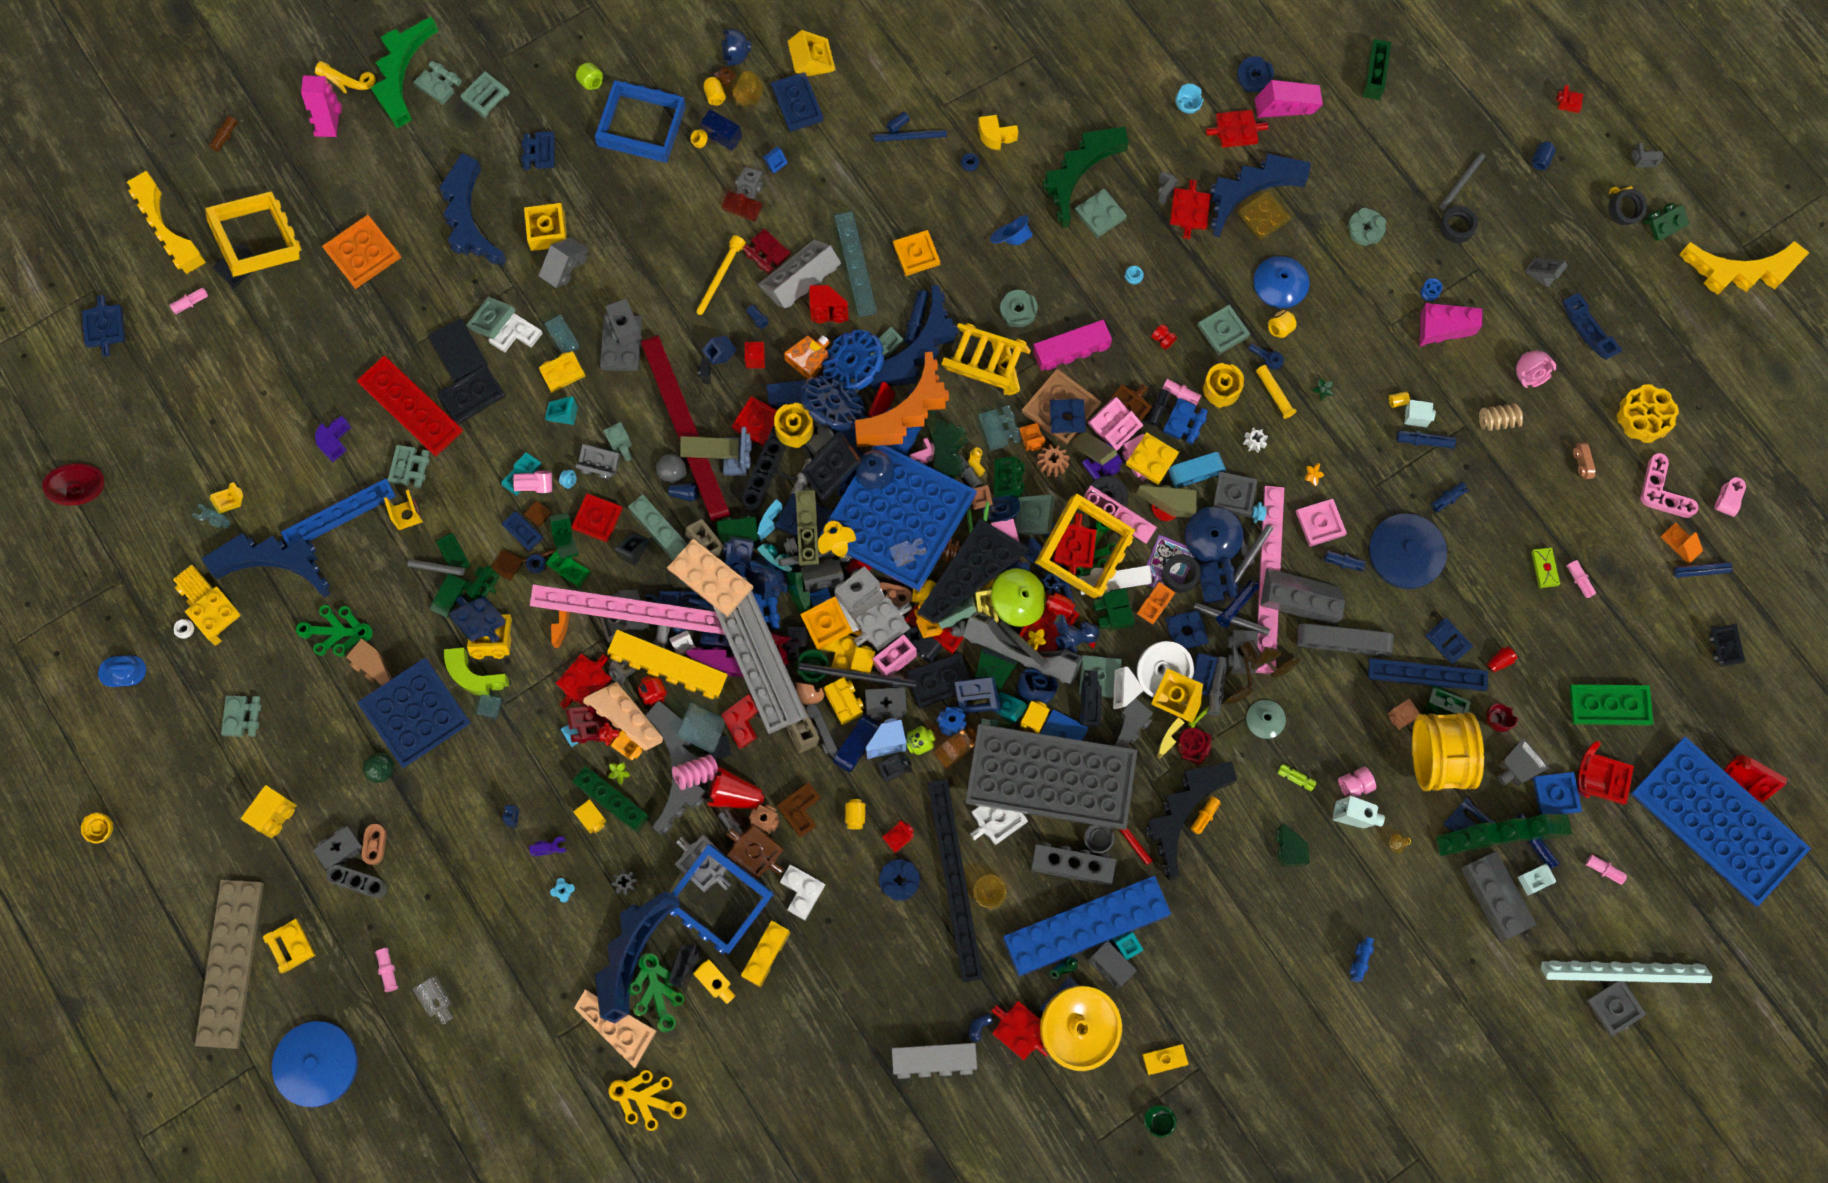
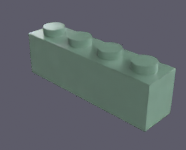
M641 495L628 506L631 515L674 561L688 545L644 495Z

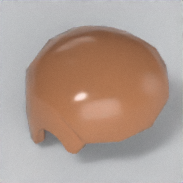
M795 682L794 688L802 704H817L824 698L825 693L822 688L814 689L813 685Z

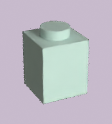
M1416 400L1409 401L1406 406L1405 424L1428 427L1431 421H1434L1435 410H1433V403Z

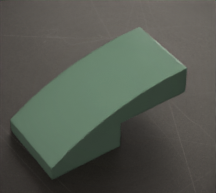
M892 327L879 338L884 349L882 352L884 359L904 342V339Z

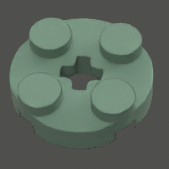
M1362 208L1352 215L1348 223L1351 239L1363 246L1378 243L1385 233L1386 220L1376 211ZM1364 224H1365V225H1366V224L1369 225L1370 228H1371V230H1370V229H1367V231L1364 230V226H1363V225H1364Z
M1013 290L1005 295L1000 304V314L1008 326L1024 327L1035 320L1038 306L1036 299L1032 295L1030 296L1023 290ZM1016 305H1019L1020 308H1024L1023 310H1021V312H1017L1014 310L1016 308Z

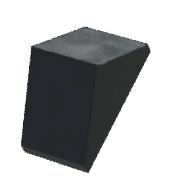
M632 532L616 546V554L621 560L636 566L650 540Z

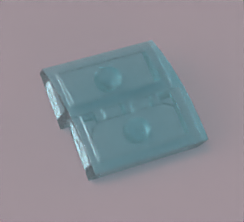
M690 703L676 736L713 753L722 734L725 721L723 718Z

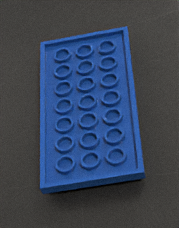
M1683 737L1631 792V795L1755 907H1758L1811 849L1687 737Z

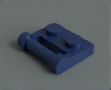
M994 676L958 680L955 682L959 709L963 711V714L969 715L972 712L989 710L997 712L1001 710ZM990 698V703L968 705L966 701Z
M1466 797L1443 824L1452 832L1477 825L1463 813L1465 808L1482 823L1497 822L1489 819L1471 803V799Z

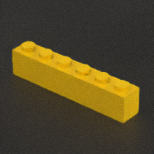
M616 630L608 649V655H611L610 659L620 663L622 660L629 663L628 666L634 669L648 670L647 674L658 678L661 675L666 677L665 681L677 685L678 682L685 685L684 688L691 692L698 690L703 692L702 696L712 700L714 697L719 698L728 676L726 673L619 630Z

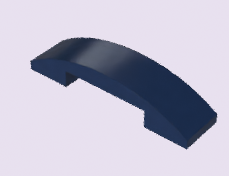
M1579 293L1563 300V306L1573 326L1595 353L1607 360L1622 352L1612 336L1607 337L1588 312L1589 305Z

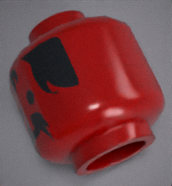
M647 676L641 680L642 683L639 685L638 691L644 704L653 707L658 701L661 703L665 701L664 698L667 695V691L660 678Z

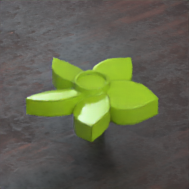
M624 762L619 765L616 763L609 764L612 772L608 778L614 779L617 777V781L621 785L623 777L627 778L630 776L627 771H624Z

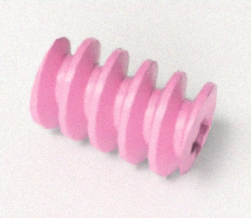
M706 755L698 760L694 759L691 762H685L676 767L673 766L672 775L679 788L685 790L686 786L691 788L693 783L695 785H699L700 781L706 783L707 778L712 781L714 774L718 770L717 763L713 756Z

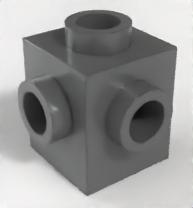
M745 167L742 174L736 178L737 195L755 199L757 193H761L763 188V172Z

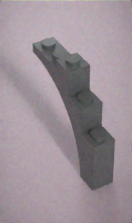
M658 701L645 716L665 740L670 753L672 767L697 759L685 749L686 746L690 747L696 740L695 730ZM672 775L669 799L653 829L660 835L667 833L673 827L672 822L676 817L680 818L687 809L685 807L687 805L694 810L696 806L699 808L705 802V791L694 783L691 788L686 786L685 790H681L675 783Z

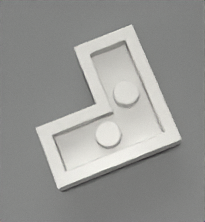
M513 313L499 334L494 339L490 338L489 342L503 352L508 350L516 338L532 348L543 333L540 329Z
M790 865L780 883L797 892L788 911L806 921L825 884Z

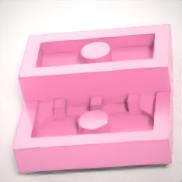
M1117 397L1111 399L1087 422L1116 451L1143 426L1134 413L1128 411Z

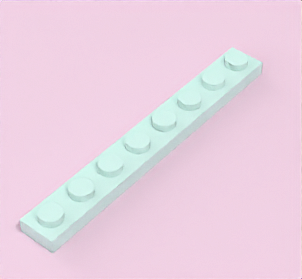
M1552 960L1550 962L1542 961L1541 970L1548 980L1711 983L1712 975L1707 967L1698 963L1682 965L1680 963L1641 964L1639 962L1600 963L1597 961L1590 963Z

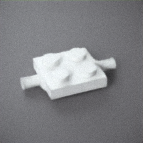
M979 806L972 811V815L978 821L979 827L971 832L970 835L976 840L982 834H985L996 846L1026 824L1028 820L1023 813Z

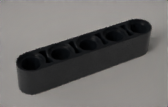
M775 425L771 429L742 497L744 506L749 512H756L761 508L776 469L787 448V445L777 438ZM772 448L779 449L776 453L769 452ZM764 465L771 466L768 470L762 469ZM759 481L764 482L761 487L755 486ZM751 498L756 499V502L753 504L747 503Z

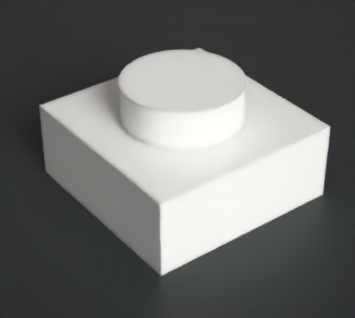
M687 630L669 639L676 654L683 655L687 653V650H692L695 647Z

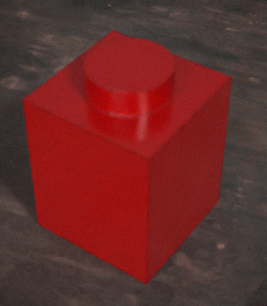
M745 342L746 369L765 368L764 342Z

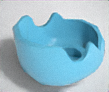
M1189 83L1181 86L1176 95L1178 108L1184 113H1195L1200 109L1203 102L1201 89L1195 84Z

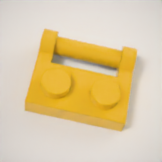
M297 919L263 936L265 943H268L279 965L278 970L280 974L316 956ZM280 936L292 958L289 962H286L276 941Z

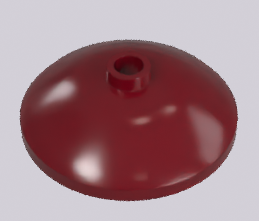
M80 463L67 464L52 470L46 475L42 483L44 495L50 501L65 506H77L88 503L98 497L105 486L104 476L100 470L91 465Z

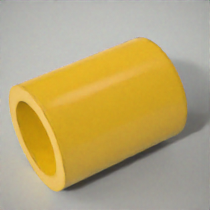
M1407 391L1389 395V403L1392 408L1407 405L1410 401Z

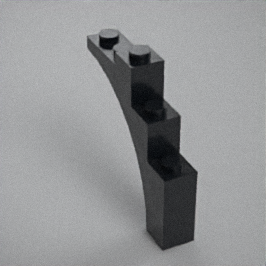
M1232 761L1185 771L1183 777H1181L1183 789H1187V791L1167 795L1163 802L1165 814L1168 813L1169 816L1148 820L1147 826H1144L1146 837L1150 838L1151 843L1159 841L1157 849L1159 856H1163L1164 864H1162L1164 875L1168 876V880L1179 877L1177 845L1181 829L1188 814L1207 795L1220 788L1233 785L1237 781Z

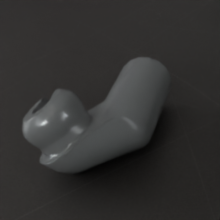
M964 619L957 621L951 627L953 631H950L951 635L957 638L963 636L967 622Z

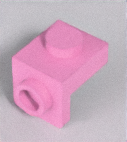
M928 438L923 439L925 450L911 454L910 458L927 465L928 462L934 461L936 450L932 442L929 443Z

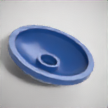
M1275 256L1266 259L1258 266L1254 274L1253 284L1256 294L1267 305L1275 308H1290L1299 304L1305 298L1309 289V276L1305 268L1298 261L1286 256Z

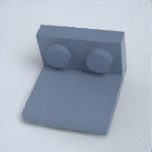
M742 427L741 437H725L738 439V459H724V475L747 476V469H751L749 451H751L752 442L750 440V433H747L746 427Z

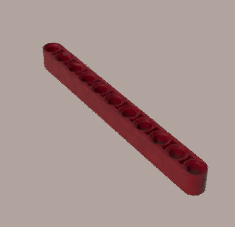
M659 335L641 340L644 353L679 441L681 437H699ZM686 457L712 523L729 517V510L708 458Z

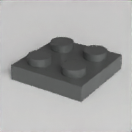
M1220 472L1213 507H1221L1233 514L1250 517L1258 479Z
M1616 981L1586 1000L1610 1037L1646 1015L1624 981Z

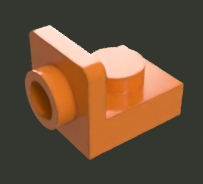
M1038 423L1019 428L1026 451H1037L1044 446L1045 437L1042 436Z

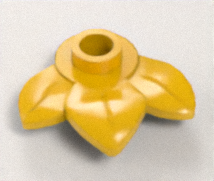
M830 521L824 526V534L818 539V549L821 554L831 550L836 556L844 557L848 551V543L856 540L855 533L851 528L842 527L837 521ZM832 529H837L836 533H830Z

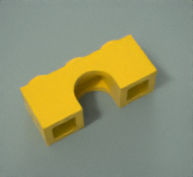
M773 921L770 922L741 975L742 978L761 988L771 970L770 967L776 955L782 950L790 935L788 929Z

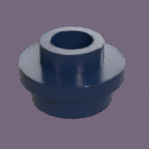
M968 153L962 157L961 166L966 171H974L979 166V159L975 154Z
M533 554L527 558L526 567L531 573L537 574L544 570L546 562L541 555ZM534 561H539L538 567H533Z

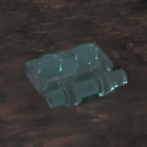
M1009 406L1002 408L1004 414L999 416L997 409L979 414L978 416L990 451L1008 446L1007 439L1011 437L1014 443L1021 441L1019 427H1016L1015 416ZM1007 422L1009 430L1004 431L1002 423Z

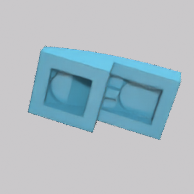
M777 499L767 509L760 522L757 532L760 541H763L775 529L772 520L783 511L782 504Z

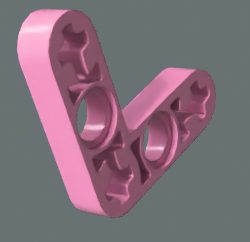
M1655 454L1648 462L1641 492V502L1647 507L1684 518L1692 517L1698 511L1697 502L1687 497L1663 491L1669 460L1664 454ZM1658 459L1660 460L1659 463L1662 465L1659 466L1658 470L1656 471L1655 469L1657 468V462L1655 461ZM1650 476H1656L1659 479V484H1653L1650 481ZM1649 494H1652V498H1654L1652 501L1648 496ZM1666 498L1672 499L1674 502L1673 507H1668L1665 504ZM1686 505H1689V509H1692L1690 512L1687 511Z

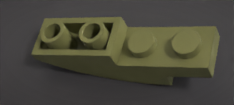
M815 490L796 491L799 565L819 564Z

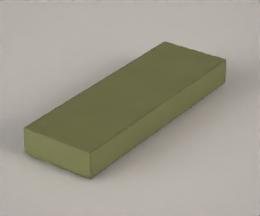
M1087 432L1081 433L1070 441L1072 447L1101 465H1104L1117 455L1114 448Z
M681 437L680 457L738 459V439Z

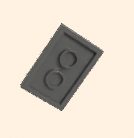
M604 316L601 370L639 371L641 339L620 346L618 340L614 341L610 331L613 330L612 324L608 325ZM634 316L641 334L642 316ZM620 321L618 325H623L626 321Z

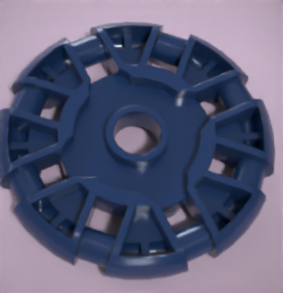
M817 376L816 378H809L802 385L800 392L801 403L805 410L808 409L809 415L824 426L826 424L831 426V429L845 431L855 428V420L864 419L865 408L862 399L855 394L856 391L853 388L848 391L843 389V386H847L845 382H839L830 376Z

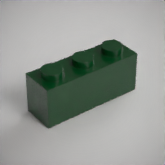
M1373 39L1368 53L1362 93L1363 98L1381 99L1385 90L1392 42Z

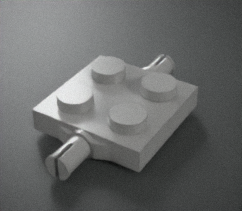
M887 596L855 619L861 627L862 634L853 639L854 643L858 647L868 640L877 651H880L910 629L903 615L912 609L911 605L907 602L898 608L893 605Z
M704 835L691 845L681 837L680 840L685 845L679 840L676 843L684 850V853L675 865L686 874L708 844L713 845L715 848L717 847ZM711 856L706 858L690 879L704 893L715 883L720 884L724 890L731 886V883L723 877L727 869Z

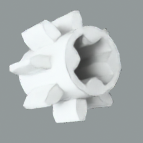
M1252 428L1251 434L1246 432L1244 436L1246 440L1243 444L1248 446V451L1256 450L1259 453L1260 447H1266L1267 444L1264 441L1267 440L1268 436H1264L1262 433L1263 429L1259 431Z

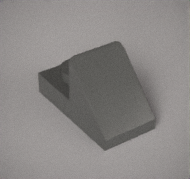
M1535 257L1525 269V272L1544 286L1549 287L1554 279H1558L1563 273L1567 264L1565 260Z

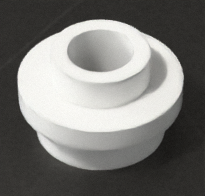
M181 619L174 625V633L179 638H188L194 632V625L190 620ZM187 626V630L182 632V628Z

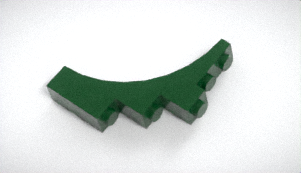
M1125 126L1083 132L1081 140L1078 141L1079 150L1064 152L1063 159L1060 160L1061 169L1046 171L1045 179H1042L1043 189L1047 190L1048 196H1053L1054 205L1058 207V211H1056L1057 221L1061 222L1062 228H1067L1070 225V198L1073 189L1084 173L1100 160L1127 151L1129 141Z
M1543 814L1527 819L1514 818L1499 823H1482L1467 827V829L1436 836L1440 856H1447L1508 843L1556 839L1572 835L1573 833L1568 815Z

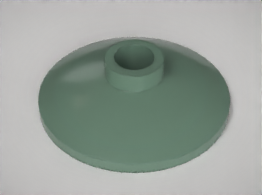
M1260 700L1248 709L1246 723L1254 735L1259 738L1270 739L1278 736L1283 731L1286 724V716L1283 709L1277 703L1270 700ZM1264 715H1269L1270 721H1266Z

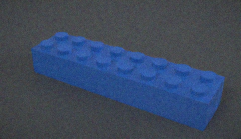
M1153 876L1003 937V941L1017 976L1021 977L1167 918L1171 915V912L1156 877Z

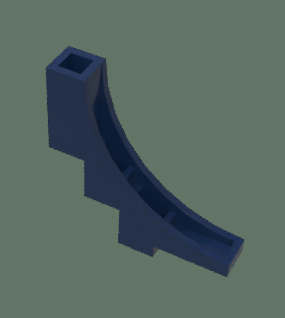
M462 153L439 187L442 198L450 203L443 213L447 221L446 223L454 228L448 238L451 250L457 254L462 253L467 256L471 251L476 256L482 255L486 257L492 264L498 263L503 266L506 262L503 251L491 245L480 234L473 222L471 197L475 181L481 172V167L477 160Z
M1267 154L1266 159L1261 161L1260 169L1243 165L1241 172H1237L1235 180L1218 177L1216 184L1212 183L1210 194L1213 195L1212 202L1216 203L1214 212H1217L1216 218L1213 217L1211 228L1214 229L1213 236L1220 237L1224 223L1230 213L1250 195L1276 186L1305 187L1311 162Z
M934 285L931 289L932 305L926 326L907 349L883 361L880 372L875 374L874 380L870 383L871 389L880 388L883 382H886L889 387L916 383V377L919 376L918 365L925 364V352H933V359H936V356H939L937 345L955 343V336H958L957 324L953 325L952 318L948 319L947 309H943L942 303L945 302L944 292H940L939 285Z
M807 380L768 384L769 406L779 409L786 404H802L800 399L801 387ZM855 428L845 431L834 430L836 433L840 432L844 435L859 458L864 454V451L860 452V447H857Z
M242 533L202 558L210 573L217 580L231 572L244 568L259 566L278 567L292 571L305 578L324 598L331 594L328 590L330 584L324 576L322 578L319 576L318 572L320 569L314 562L318 559L315 555L317 550L312 542L307 543L303 538L287 548L281 539L277 540L274 536L256 545L251 537L247 538Z
M664 891L642 907L633 904L620 913L622 935L607 944L610 965L595 974L600 1018L615 1024L630 1014L628 986L631 984L640 953L658 924L680 905L678 897Z

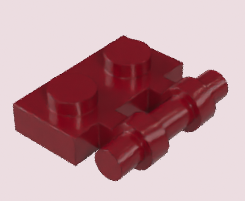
M765 228L751 240L755 246L754 248L747 244L742 248L746 256L750 260L753 259L758 264V267L761 270H765L768 274L773 270L770 266L771 263L778 267L791 255L790 251ZM762 252L766 258H762L758 254Z
M592 706L568 708L566 714L569 730L577 729L578 734L571 735V742H578L579 744L594 740L595 742H603L599 739V729L605 726V722H609L608 718L605 716L601 717ZM586 728H594V733H587Z

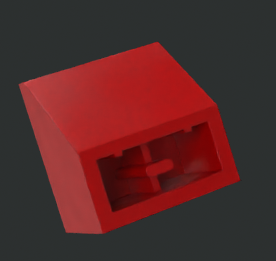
M809 285L811 322L821 324L826 321H834L835 323L849 321L848 302L829 285Z

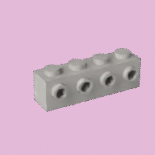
M975 1043L892 1048L893 1075H898V1079L910 1078V1074H918L919 1077H931V1073L939 1072V1076H951L952 1071H960V1075L973 1074V1070H977Z

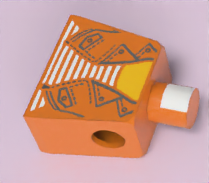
M823 335L816 342L811 337L806 336L784 353L785 361L805 378H816L822 369L824 358L825 360L828 358V352L825 350V347L830 342Z

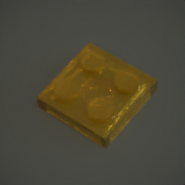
M1269 191L1241 208L1238 212L1260 241L1288 223L1291 219Z

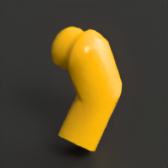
M976 447L969 453L968 464L974 468V472L980 477L986 470L980 464L983 452L980 448Z

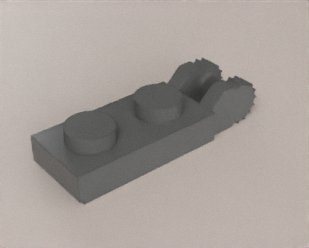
M815 704L808 705L806 709L808 716L812 721L816 722L814 728L818 736L822 735L824 742L821 744L825 753H830L832 757L839 755V751L820 709Z

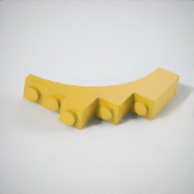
M1794 241L1786 249L1773 256L1761 260L1736 261L1714 256L1690 242L1679 255L1685 262L1690 263L1696 268L1700 274L1706 276L1708 279L1704 284L1710 291L1719 295L1731 281L1738 288L1747 292L1759 279H1762L1766 285L1775 290L1809 252Z

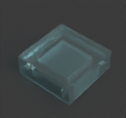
M481 694L476 714L497 719L502 699Z

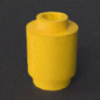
M715 77L704 81L703 89L709 104L721 105L726 96L720 81Z
M851 799L849 803L845 804V823L848 829H863V824H865V804L861 803L862 800Z

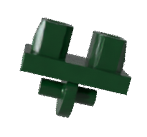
M489 565L486 567L479 566L475 571V575L478 577L475 582L467 581L463 586L467 591L466 593L473 600L482 596L486 598L489 593L494 595L497 593L493 587L497 584L500 575Z

